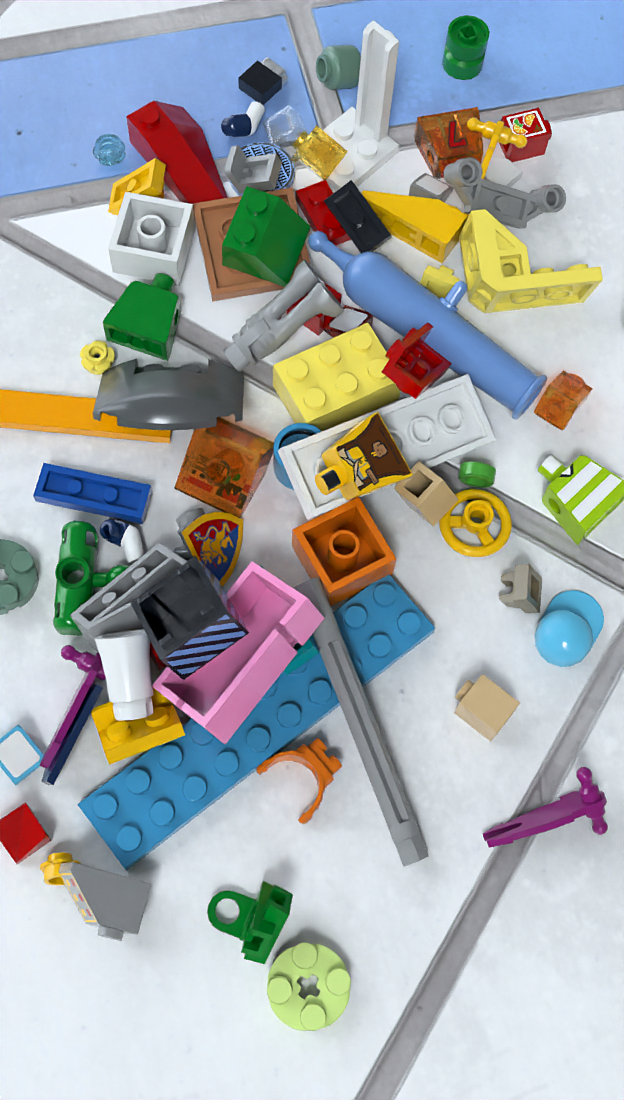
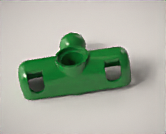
M71 521L65 524L61 531L62 544L60 545L59 561L55 570L57 582L53 626L59 634L82 636V632L72 620L70 614L77 610L80 604H84L94 596L95 587H105L126 570L128 566L117 565L113 566L108 572H96L99 543L98 533L95 527L88 522ZM87 532H92L95 536L94 547L86 544ZM73 571L84 572V577L80 582L75 584L66 582L67 576Z

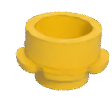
M70 853L50 854L48 861L40 865V870L44 873V883L55 886L65 885L59 874L60 865L69 862L81 863L73 860Z

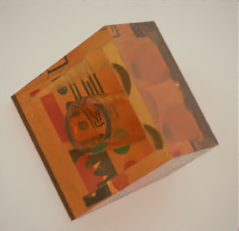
M217 417L216 427L194 429L174 489L224 513H230L241 518L266 474L273 455L274 442Z

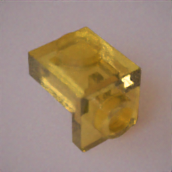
M316 125L310 134L303 130L293 143L292 147L296 152L290 159L294 163L300 159L322 179L326 180L348 151Z

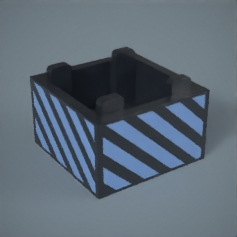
M196 556L130 603L160 661L183 680L249 633L218 579Z

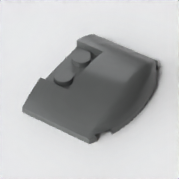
M133 359L102 373L93 410V419L101 421L102 413L117 417L118 426L149 430H189L216 427L217 417H227L232 413L235 416V422L242 421L244 374L232 367L208 359V368H200L194 364H186L181 367H164L160 364H149L144 367H138L137 359Z

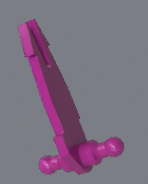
M66 645L61 649L63 659L75 662L77 668L86 673L39 766L45 769L50 766L94 679L106 680L102 660L98 652L96 655L87 651L81 653L71 645Z
M581 767L577 770L576 777L581 783L579 791H573L560 796L558 801L536 808L504 824L502 822L483 833L484 841H487L488 847L514 843V840L558 828L574 822V819L584 815L592 820V830L598 835L606 833L608 825L604 821L603 815L606 812L604 806L607 800L604 792L599 791L598 785L593 783L591 770L587 767Z

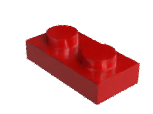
M326 180L295 191V200L313 232H324L328 240L336 246L351 240L324 202L326 198L333 194Z

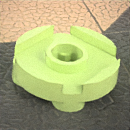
M303 942L286 949L276 958L268 974L267 995L272 1011L285 1025L300 1031H316L330 1026L342 1015L349 1001L351 979L344 962L334 951L320 944ZM313 975L318 979L316 987L320 990V993L316 998L309 994L304 999L298 994L301 986L297 981L301 976L309 979Z

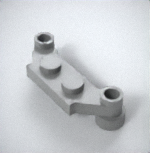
M472 157L458 159L455 163L447 165L444 169V179L453 186L463 202L464 213L470 214L473 210L486 209L501 224L514 228L524 229L527 226V222L543 212H558L566 203V193L557 184L545 185L540 189L527 193L481 179V164Z

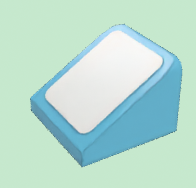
M17 725L0 738V767L11 781L18 785L40 767L39 764L44 756L20 725Z

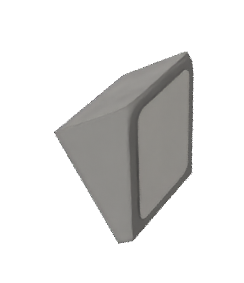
M424 173L410 185L409 196L439 199L445 203L452 193L453 187Z

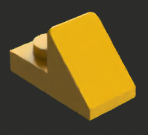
M154 158L113 183L108 212L113 215L119 214L125 192L163 199L165 184L163 179L166 165Z

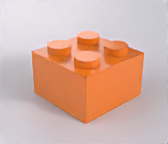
M359 497L292 529V548L310 579L320 578L330 606L359 593L370 584L387 575H393L397 559Z

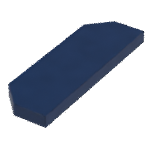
M95 684L89 688L50 766L44 770L41 782L47 785H54L103 687Z

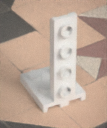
M374 20L363 31L356 109L353 107L349 108L297 151V160L322 181L326 180L335 192L350 180L358 187L398 154L399 144L387 135L399 40L395 38L393 33L385 30Z

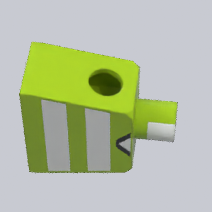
M551 455L538 468V472L551 483L542 497L543 504L577 545L624 501V480L587 456L580 455L571 465L566 467Z

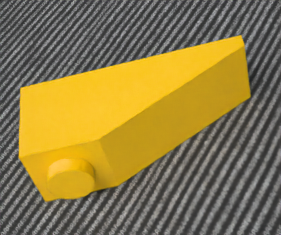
M363 190L361 193L391 235L442 264L459 242V235L468 218L457 207L448 205L439 199Z

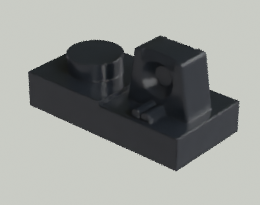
M352 180L324 200L326 206L360 253L366 251L373 252L392 238L389 231Z

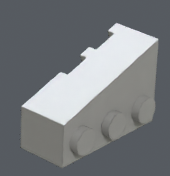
M158 543L70 614V617L91 647L99 653L95 637L119 631L144 629L130 603L187 561Z

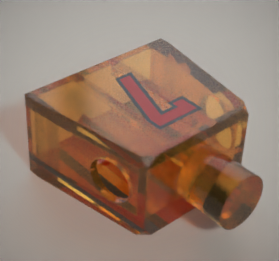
M478 107L417 117L414 141L433 177L437 179L444 178L445 167L461 158L472 157L481 164L483 156L482 134L478 131H470L467 128V121L470 118L474 117L480 121Z

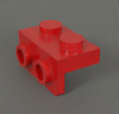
M428 322L419 330L413 327L402 341L398 339L393 343L385 355L389 361L381 371L396 383L399 390L411 395L414 399H417L440 379L452 364L424 342L434 327Z

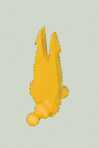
M472 117L467 121V128L470 131L481 132L484 138L491 140L481 165V179H484L497 142L504 145L511 143L518 148H523L527 144V138L524 135L513 133L511 128L503 126L504 122L498 120L497 123L487 121L484 123Z

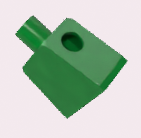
M157 273L151 285L139 281L131 282L102 322L106 341L168 361L181 312L179 296L171 292L175 284L174 280L166 274Z

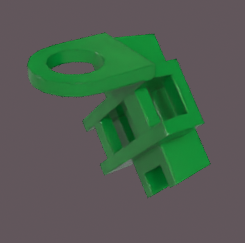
M265 881L262 882L256 899L234 891H222L213 896L208 904V920L217 930L243 941L241 953H245L244 959L265 964L290 914L293 894ZM223 899H231L238 905L239 914L233 923H222L216 917V906Z

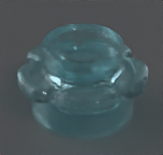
M104 134L96 140L93 155L96 159H99L100 164L112 166L124 160L126 156L124 152L125 145L118 136Z

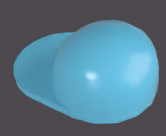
M570 590L557 595L542 616L534 635L535 646L540 656L548 663L559 667H571L580 663L590 652L603 628L604 615L601 606L593 597L581 591Z

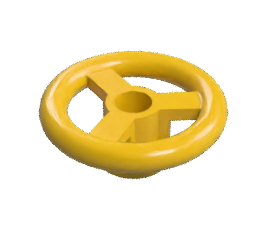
M467 489L456 493L455 496L458 498V501L439 520L440 532L446 543L456 552L469 557H486L499 551L507 543L512 530L511 515L506 505L497 496L485 490ZM474 500L467 504L462 516H451L452 511L457 505L464 501ZM492 507L498 513L501 521V529L495 540L488 532L494 517ZM477 517L482 523H475L471 518ZM451 528L466 529L468 532L476 534L482 546H470L461 542L453 534Z

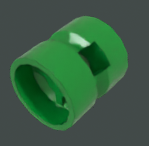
M465 15L457 17L449 24L442 61L444 71L449 76L459 80H469L478 76L482 71L490 33L487 24L483 20L475 16Z

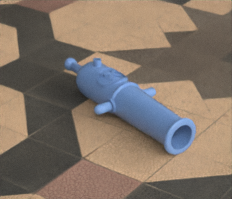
M315 231L309 236V247L315 252L323 253L342 270L344 290L346 295L356 305L403 337L413 327L419 330L427 322L434 327L424 342L452 363L449 369L460 376L468 374L474 386L511 410L514 420L520 418L537 398L547 382V376L541 375L538 377L457 313L458 308L456 306L467 291V284L464 281L456 282L445 298H439L381 253L366 251L354 256L342 251L330 242L327 235L322 231Z

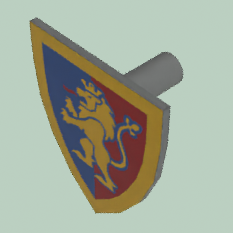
M211 512L198 516L178 532L185 546L176 547L173 552L186 561L196 556L214 574L223 587L232 575L239 558L243 538V519L230 513Z

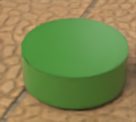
M464 462L460 464L458 479L468 486L490 487L495 482L496 469L485 463Z

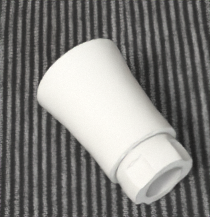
M126 630L95 637L106 677L109 701L113 702L115 719L118 721L135 720L153 714L151 696L154 693L150 666V640L145 630Z

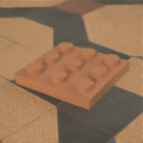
M292 187L266 192L280 197L299 215ZM242 196L193 204L194 219L212 302L277 291L284 288L281 285L222 265V243ZM306 242L296 267L303 260H306L311 265Z

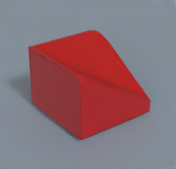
M26 802L0 819V841L16 864H19L52 841Z

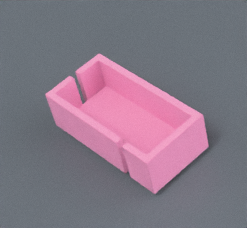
M254 562L248 565L226 593L249 633L185 680L181 679L169 667H166L152 685L155 690L224 744L229 741L298 653L293 648L295 644L299 643L303 646L324 620L322 614L306 596Z

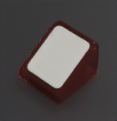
M345 305L343 307L344 312L332 318L323 328V331L334 338L365 323H369L372 328L373 315Z

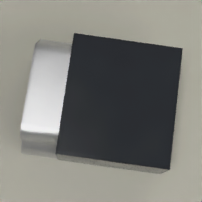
M268 57L262 62L257 60L238 77L239 89L262 105L268 102L288 82L285 69Z

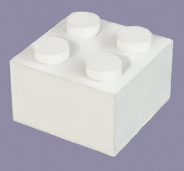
M125 192L108 247L112 273L153 280L157 273H162L171 277L175 285H180L195 231L193 204Z

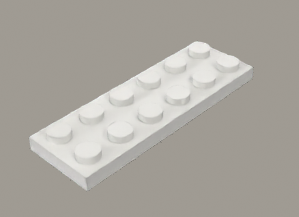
M466 374L430 388L417 399L410 396L277 450L307 520L351 501H347L339 489L328 495H324L318 489L315 483V475L327 469L321 454L356 424L377 411L410 470L418 461L427 468H432L495 441V435L469 375Z

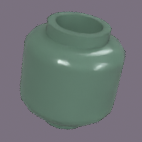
M332 45L326 47L316 61L317 78L330 90L352 89L356 87L359 82L360 52L353 45Z

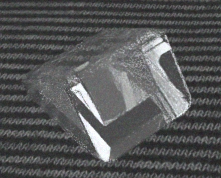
M290 105L263 121L270 143L281 148L309 141L301 116Z

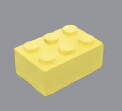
M365 323L273 365V387L294 423L310 424L321 431L399 399L401 391L396 386V383L381 372L389 359L385 357L387 352L369 323Z

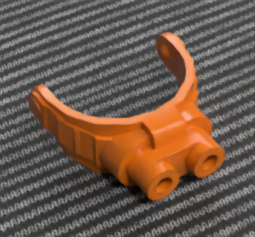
M316 738L308 746L302 744L295 750L273 755V757L268 760L266 759L256 768V772L261 775L278 762L294 761L303 764L311 770L317 780L318 796L312 807L298 819L300 824H306L312 819L314 812L318 810L322 802L325 788L334 780L332 775L342 767L334 755H331L329 758L324 753L327 748L319 738Z

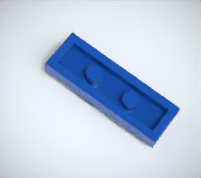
M43 463L33 497L35 502L143 524L152 494L151 485Z

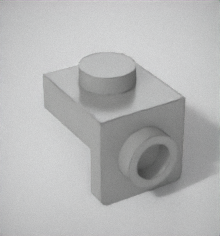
M239 145L231 146L228 160L225 163V174L239 194L244 193L246 186L260 191L274 190L282 161L276 153L246 157Z

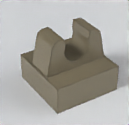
M530 564L515 565L514 572L501 576V582L505 586H513V591L507 595H499V600L505 606L520 608L525 613H540L542 577Z

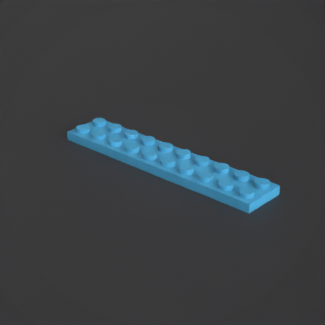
M390 575L370 584L333 612L362 688L435 631V627ZM311 635V636H310V639H311V641L313 642V644L315 645V647L317 648V650L319 651V649H318V647H317V645H316V642H315V640H314V637H313V635ZM320 652L289 675H286L283 671L226 744L218 740L193 719H190L182 725L185 736L150 749L77 804L126 871L254 773L256 768L266 759L268 760L273 755L281 752L340 706Z

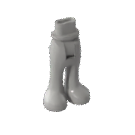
M303 260L296 267L291 281L272 301L246 320V324L242 326L239 334L235 333L232 336L234 342L224 349L223 352L234 368L240 372L249 363L255 365L258 363L257 359H263L279 349L310 318L320 313L334 318L344 312V309L335 296L325 287L324 281L306 260ZM309 293L294 309L281 319L289 307Z

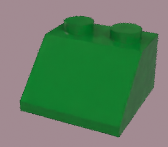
M246 186L222 243V265L285 287L291 280L311 226L280 197Z

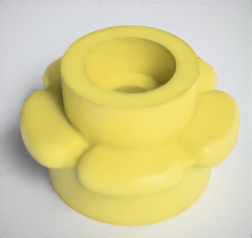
M93 341L92 344L85 345L81 349V364L90 373L101 375L112 367L115 360L114 350L111 347H107V343L103 341ZM99 354L100 357L94 358V355Z

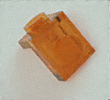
M563 370L548 385L534 413L559 430H564L574 413L587 400L593 388L586 385L584 380L578 375L567 373Z

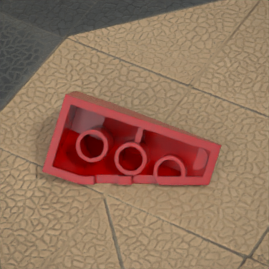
M152 101L126 116L130 143L147 163L156 158L166 165L164 183L180 202L194 204L228 198L203 130L183 107Z

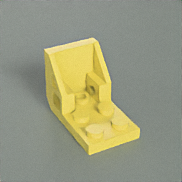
M486 209L471 211L459 235L468 301L483 313L584 303L603 281L601 267L588 268L587 264H577L570 266L567 270L555 272L553 268H541L531 274L527 246Z

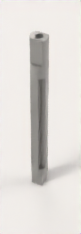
M320 578L309 579L294 588L306 596L324 617V620L312 635L403 866L410 865L429 857Z

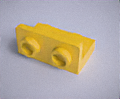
M154 688V695L151 696L153 714L147 717L118 721L114 716L113 702H107L92 709L91 715L98 730L109 765L185 736L173 703Z

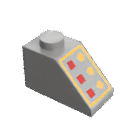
M75 862L62 863L60 865L59 874L87 925L99 927L98 936L122 941L123 934L138 935L151 886L150 883Z

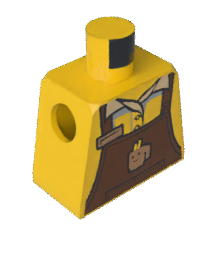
M377 411L356 424L321 454L327 469L315 475V483L324 495L339 489L343 497L348 501L396 484L413 474Z

